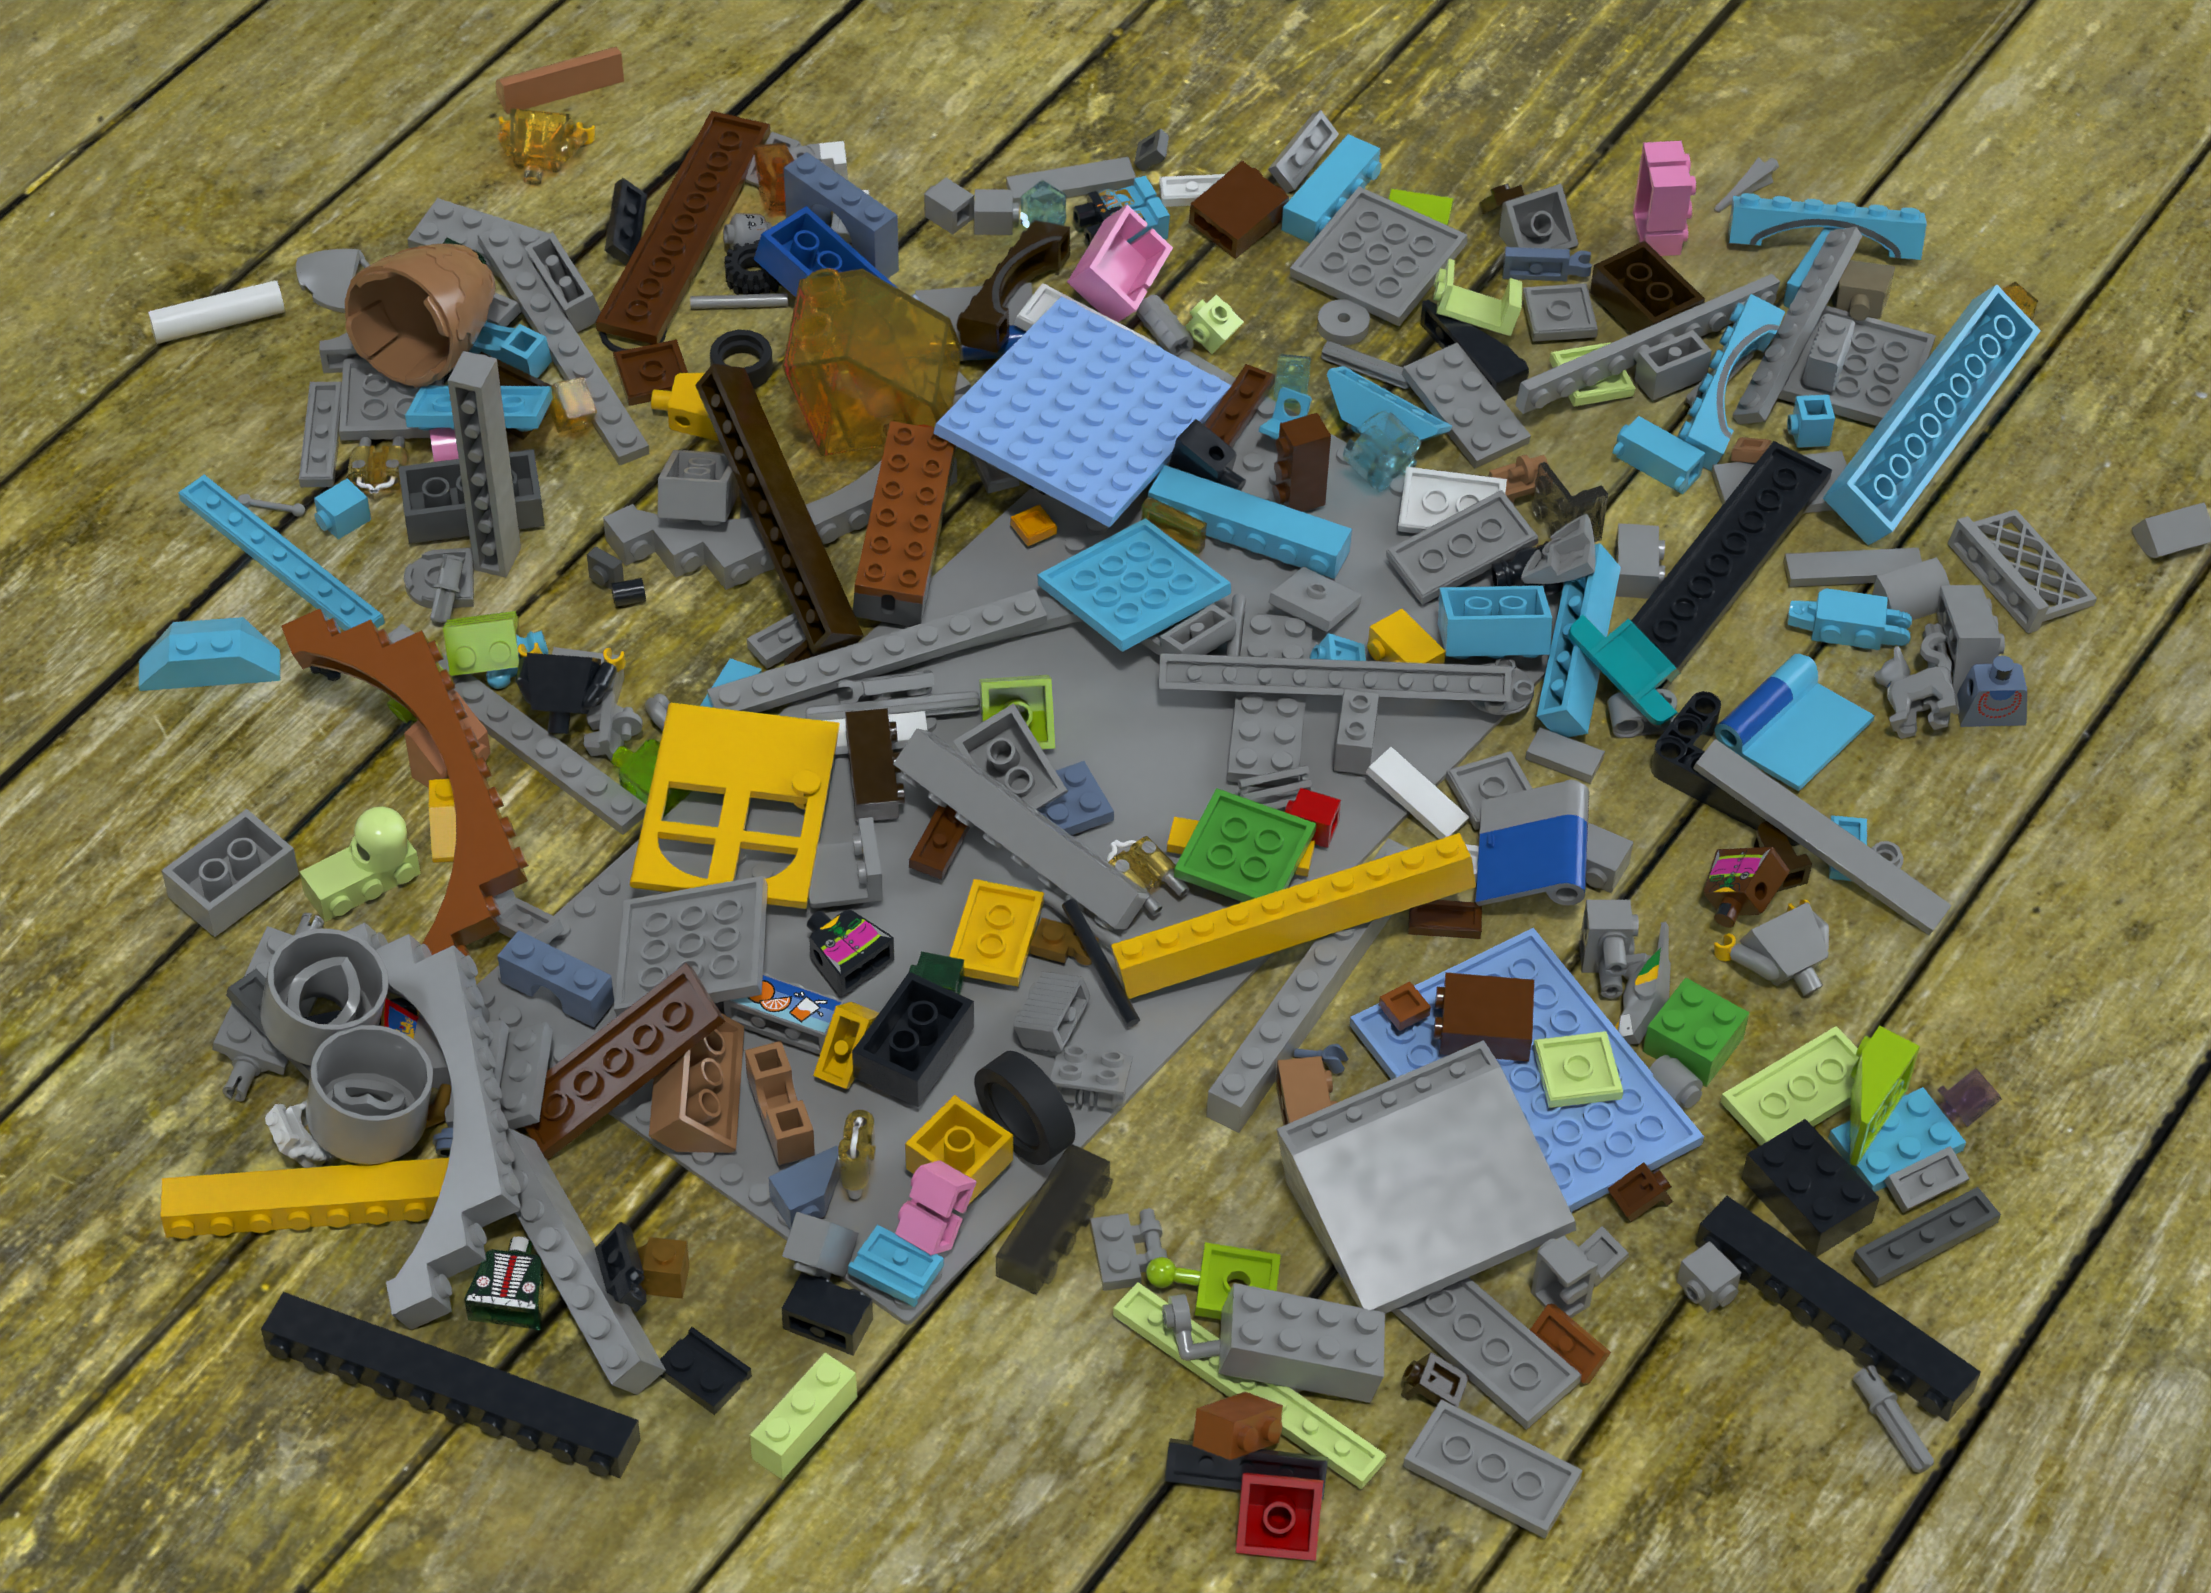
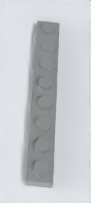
M1857 227L1835 229L1827 235L1798 293L1790 304L1776 335L1766 350L1732 415L1739 425L1766 421L1862 238Z

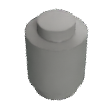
M1668 1055L1661 1056L1649 1068L1653 1073V1077L1672 1096L1681 1109L1694 1106L1701 1098L1702 1081L1677 1058H1671Z

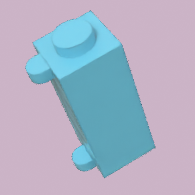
M1640 416L1629 426H1623L1617 436L1616 441L1618 443L1613 449V454L1617 458L1681 494H1684L1702 474L1705 452Z

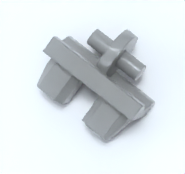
M613 691L606 692L602 697V704L596 705L589 710L587 714L588 724L592 730L599 729V731L585 734L584 747L591 757L606 754L612 763L622 761L624 740L628 741L631 739V736L641 732L643 721L638 714L633 713L634 710L631 707L622 708L615 703Z

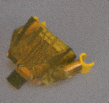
M511 108L510 121H504L503 117L498 118L500 126L497 139L505 155L512 158L515 167L525 169L523 181L530 185H540L542 183L543 171H560L562 163L568 162L583 144H591L595 139L594 125L591 128L585 129L582 122H577L576 130L574 131L575 127L571 115L566 113Z

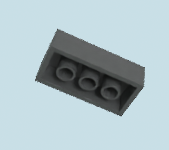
M534 449L509 452L518 528L525 529L545 526ZM459 459L398 467L409 544L470 536Z

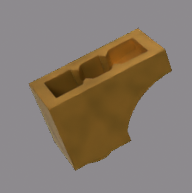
M649 1237L647 1244L637 1248L644 1271L643 1275L645 1276L640 1286L646 1291V1295L683 1299L689 1271L687 1241Z

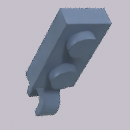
M1505 247L1502 269L1503 279L1567 281L1568 275L1588 277L1591 274L1592 267L1590 264L1591 252L1578 251L1570 256V249Z

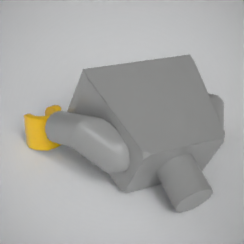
M1806 899L1800 900L1798 907L1788 903L1786 913L1750 930L1739 940L1741 944H1736L1735 936L1730 933L1723 936L1725 946L1720 945L1718 942L1714 943V954L1718 960H1734L1763 978L1770 980L1775 986H1779L1794 978L1803 996L1809 995L1823 986L1813 968L1828 958L1829 925L1811 909L1810 903Z

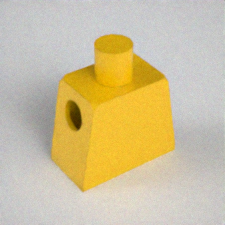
M679 373L675 376L672 391L653 390L651 408L668 411L670 429L719 441L695 386L705 373Z

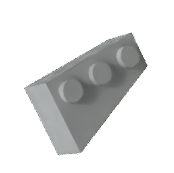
M1982 585L1940 586L1937 619L1938 623L1943 627V632L1946 636V647L1950 649L1951 672H1953L1952 684L1956 694L1973 665L1993 664V660L1999 654H2003L2005 650L2004 634H1999L1998 618L1992 615L1991 599L1986 598Z

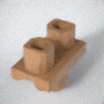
M1526 454L1518 456L1516 463L1490 470L1488 477L1507 479L1505 494L1512 503L1521 496L1532 495L1534 497L1544 494L1545 489L1555 487L1558 483L1556 475L1551 472L1545 455L1529 458Z

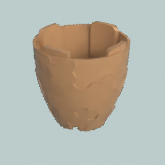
M431 244L405 249L364 268L350 280L344 302L345 328L359 356L366 359L377 371L394 381L414 386V388L426 387L436 380L440 381L456 366L463 351H470L482 327L485 326L496 289L492 270L486 264L481 263L477 253L471 248L458 244Z

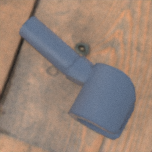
M1331 1044L1323 1051L1297 1048L1294 1051L1295 1058L1322 1056V1061L1326 1063L1333 1074L1343 1072L1345 1068L1341 1061L1349 1060L1339 1044Z

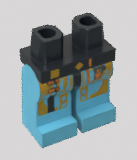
M1146 176L1135 178L1133 186L1115 191L1107 189L1099 193L1097 191L1088 193L1086 204L1073 207V221L1077 228L1092 225L1086 227L1084 232L1085 241L1088 246L1103 221L1126 205L1131 207L1148 224L1145 229L1128 239V243H1131L1152 228L1163 239H1168L1170 214L1160 198L1157 197V193Z

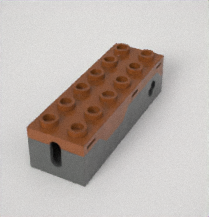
M890 421L855 581L853 601L855 617L906 626H915L922 623L956 445L933 433L935 428L929 425H911Z

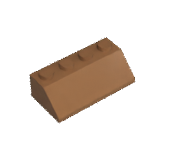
M722 1013L721 1015L726 1022L653 1079L649 1137L676 1152L731 1153L736 1150L744 1026Z

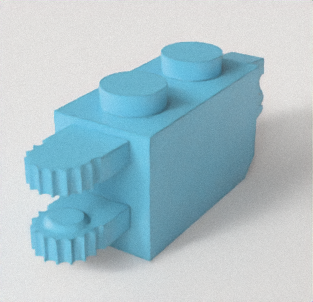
M1826 588L1818 593L1817 601H1791L1787 623L1791 626L1812 631L1811 640L1880 650L1881 644L1893 646L1909 644L1911 635L1909 630L1906 629L1912 625V616L1904 611L1887 609L1888 597Z

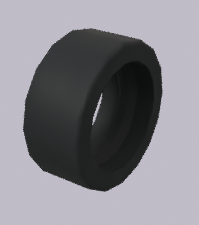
M740 329L729 331L719 336L711 345L710 366L712 364L727 365L723 360L738 353H749L760 359L751 366L742 367L745 368L754 389L766 383L772 375V348L769 341L757 332Z

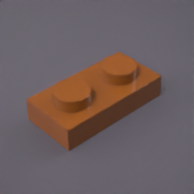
M1547 1304L1530 1329L1531 1332L1581 1374V1382L1583 1384L1592 1381L1612 1353L1555 1304Z

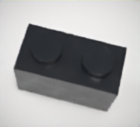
M801 1272L781 1308L784 1330L854 1356L873 1320L872 1298L867 1297L866 1294L857 1289L848 1290L832 1284L825 1277L811 1276Z

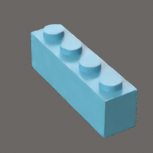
M1348 134L1283 207L1282 231L1311 243L1359 186L1365 189L1371 180H1375L1378 177L1382 168V163L1379 162L1381 148Z

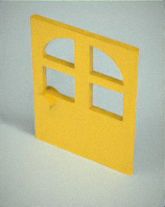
M669 703L629 885L637 889L673 892L735 880L741 848L793 854L796 856L786 869L775 876L765 879L768 884L767 904L807 909L840 723ZM669 788L725 794L718 827L662 821ZM751 798L792 802L796 807L804 809L805 815L801 836L794 837L744 831ZM658 838L714 845L708 879L687 874L673 866L662 854Z

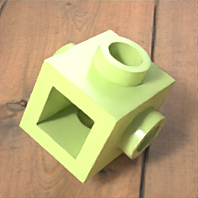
M1215 295L1208 303L1202 299L1189 312L1193 318L1185 327L1197 342L1201 343L1213 354L1244 322L1226 302H1223Z

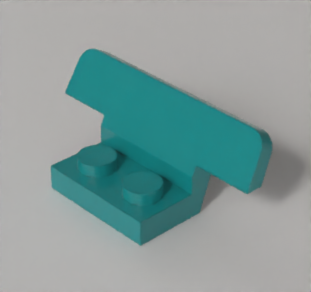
M1583 614L1571 625L1568 631L1569 638L1651 723L1662 725L1678 714L1656 688L1666 679L1671 683L1681 673L1629 618L1607 637Z

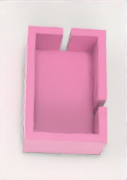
M1682 141L1643 143L1633 217L1639 242L1646 241L1661 256L1681 255L1683 242L1688 240L1686 221L1692 217L1690 197L1696 193L1695 176H1690V156L1684 153Z
M1128 205L1103 221L1067 281L1099 313L1116 322L1123 320L1138 309L1147 293L1146 290L1152 285L1173 249L1153 228L1131 243H1128V239L1145 229L1148 225Z

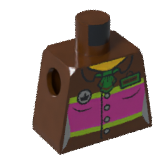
M1773 847L1717 849L1704 888V894L1716 910L1714 920L1719 925L1731 928L1735 925L1738 916L1760 915L1764 912L1790 871Z

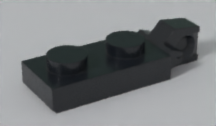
M619 1222L595 1247V1252L606 1292L612 1295L619 1303L624 1302L637 1312L647 1302L646 1291L640 1286L645 1276L643 1275L644 1271L632 1229L626 1224Z

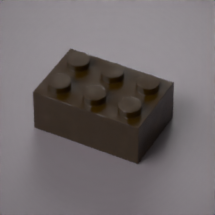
M1646 241L1595 264L1593 267L1590 293L1631 334L1705 302V298Z

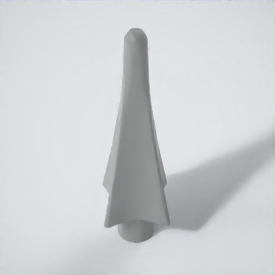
M1758 157L1736 186L1715 206V211L1720 212L1731 205L1733 196L1752 193L1772 184V173L1779 168L1778 162L1774 158H1770L1764 163Z

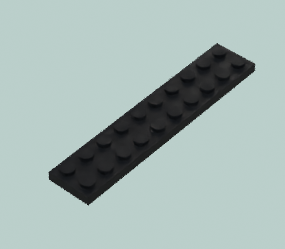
M1773 441L1631 621L1668 658L1679 672L1831 478L1832 469ZM1666 679L1656 689H1667L1671 683Z

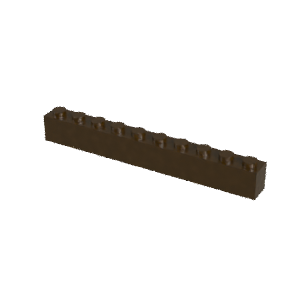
M712 364L695 386L814 655H821L858 643L864 637L745 368Z

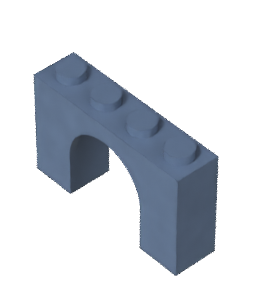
M808 152L784 167L786 218L807 206L829 226L832 224L831 211H833L845 225L852 241V247L887 279L899 271L897 214Z

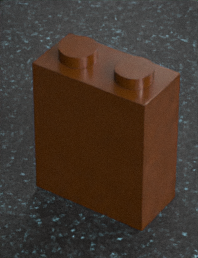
M1241 161L1190 204L1189 224L1234 259H1237L1282 220L1283 207L1289 201V196L1281 187L1275 186L1264 178L1259 170L1251 168L1244 161Z
M1446 972L1444 987L1436 988L1435 1009H1442V1017H1435L1433 1039H1440V1054L1450 1055L1484 1040L1496 1059L1529 1062L1533 1036L1534 980Z

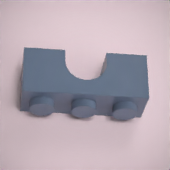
M519 930L498 955L502 983L531 997L543 986L559 998L563 1013L592 1027H595L614 1003L612 977L610 974Z

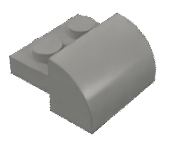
M1212 604L1145 639L1141 644L1159 656L1160 653L1206 655L1235 636L1236 621L1233 616Z

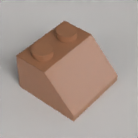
M450 690L453 699L459 698L468 717L462 720L465 728L471 727L479 742L480 747L474 749L477 757L483 756L486 761L491 753L488 731L458 692ZM417 720L404 733L411 776L429 788V780L449 779L442 755L432 736Z

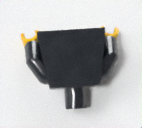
M537 642L534 643V649L527 653L525 645L520 644L518 652L521 659L518 664L516 683L525 701L531 704L532 710L549 711L548 733L569 734L570 713L588 714L589 710L598 704L610 687L616 673L624 669L626 665L624 651H621L618 658L611 659V648H605L603 652L604 663L601 664V659L593 657L543 654Z

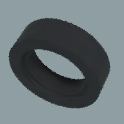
M1006 1051L976 1073L974 1078L975 1091L985 1116L1013 1134V1151L1021 1158L1034 1165H1044L1073 1144L1076 1134L1075 1125L1065 1100L1044 1071L1028 1057L1016 1051Z

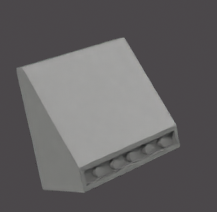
M1484 1040L1277 1128L1286 1184L1360 1308L1388 1313L1539 1247L1549 1239H1557L1576 1230L1575 1219L1507 1078Z

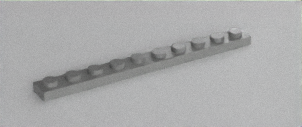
M508 224L477 234L480 247L513 299L519 303L520 309L532 329L546 336L551 359L618 465L620 466L648 455V443Z
M1770 274L1522 381L1515 406L1523 414L1536 408H1542L1547 403L1561 397H1567L1579 389L1593 386L1602 379L1618 375L1623 370L1637 365L1638 353L1692 330L1699 337L1712 331H1719L1724 326L1733 323L1729 319L1738 302L1744 305L1750 294L1773 305L1776 301L1780 281L1773 274Z
M1032 589L707 689L708 699L713 708L758 713L839 688L837 682L843 679L856 681L875 677L1046 624L1047 614L1036 590Z
M401 624L390 632L388 637L393 644L415 633L404 624ZM442 653L444 659L439 661V665L449 671L447 656ZM471 674L451 676L456 687L453 690L458 692L491 737L619 833L624 835L644 818L645 803L559 739L548 733V731Z
M1160 653L1159 689L1342 696L1344 695V690L1376 693L1379 694V697L1511 702L1512 666Z

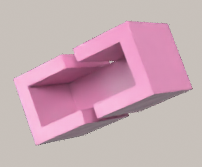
M940 1160L921 1165L912 1176V1189L909 1197L912 1199L905 1202L899 1211V1224L895 1234L930 1255L951 1250L963 1220L953 1214L952 1209L960 1213L966 1212L977 1181Z

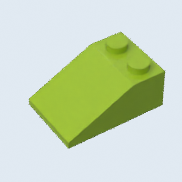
M1880 1025L1871 1038L1865 1036L1856 1052V1056L1860 1058L1850 1074V1077L1855 1079L1851 1091L1850 1164L1854 1166L1858 1165L1908 1090L1920 1048L1919 1045Z

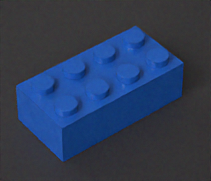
M807 206L761 234L754 260L797 299L799 298L800 289H802L812 313L843 341H847L889 313L897 287Z

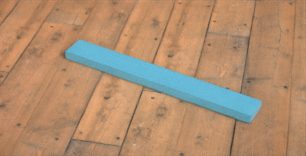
M206 475L201 476L178 492L181 502L316 609H321L326 617L329 619L334 618L337 625L344 631L370 619L376 628L385 623L384 616Z

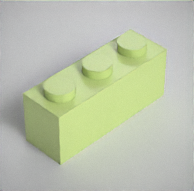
M408 839L405 860L398 867L390 871L374 873L363 870L353 861L349 847L300 871L304 894L324 922L337 916H342L350 909L368 900L376 899L382 893L400 884H405L421 874L417 851ZM359 845V855L363 860L369 861V853Z
M824 1353L750 1434L752 1459L783 1480L857 1398L856 1373L827 1353Z

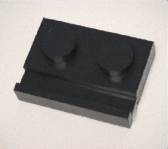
M693 1327L688 1330V1334L683 1340L680 1338L660 1358L666 1369L660 1377L714 1415L738 1392L740 1385L746 1379L749 1380L752 1377V1371L749 1366Z

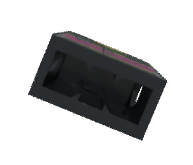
M844 910L832 920L823 911H817L807 921V927L813 932L809 937L810 956L840 997L849 993L894 960V938L853 910Z

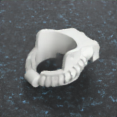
M307 1100L301 1104L290 1106L287 1110H285L284 1104H275L267 1113L265 1121L281 1153L296 1160L304 1168L320 1167L326 1161L337 1159V1157L324 1150L304 1128L307 1125Z

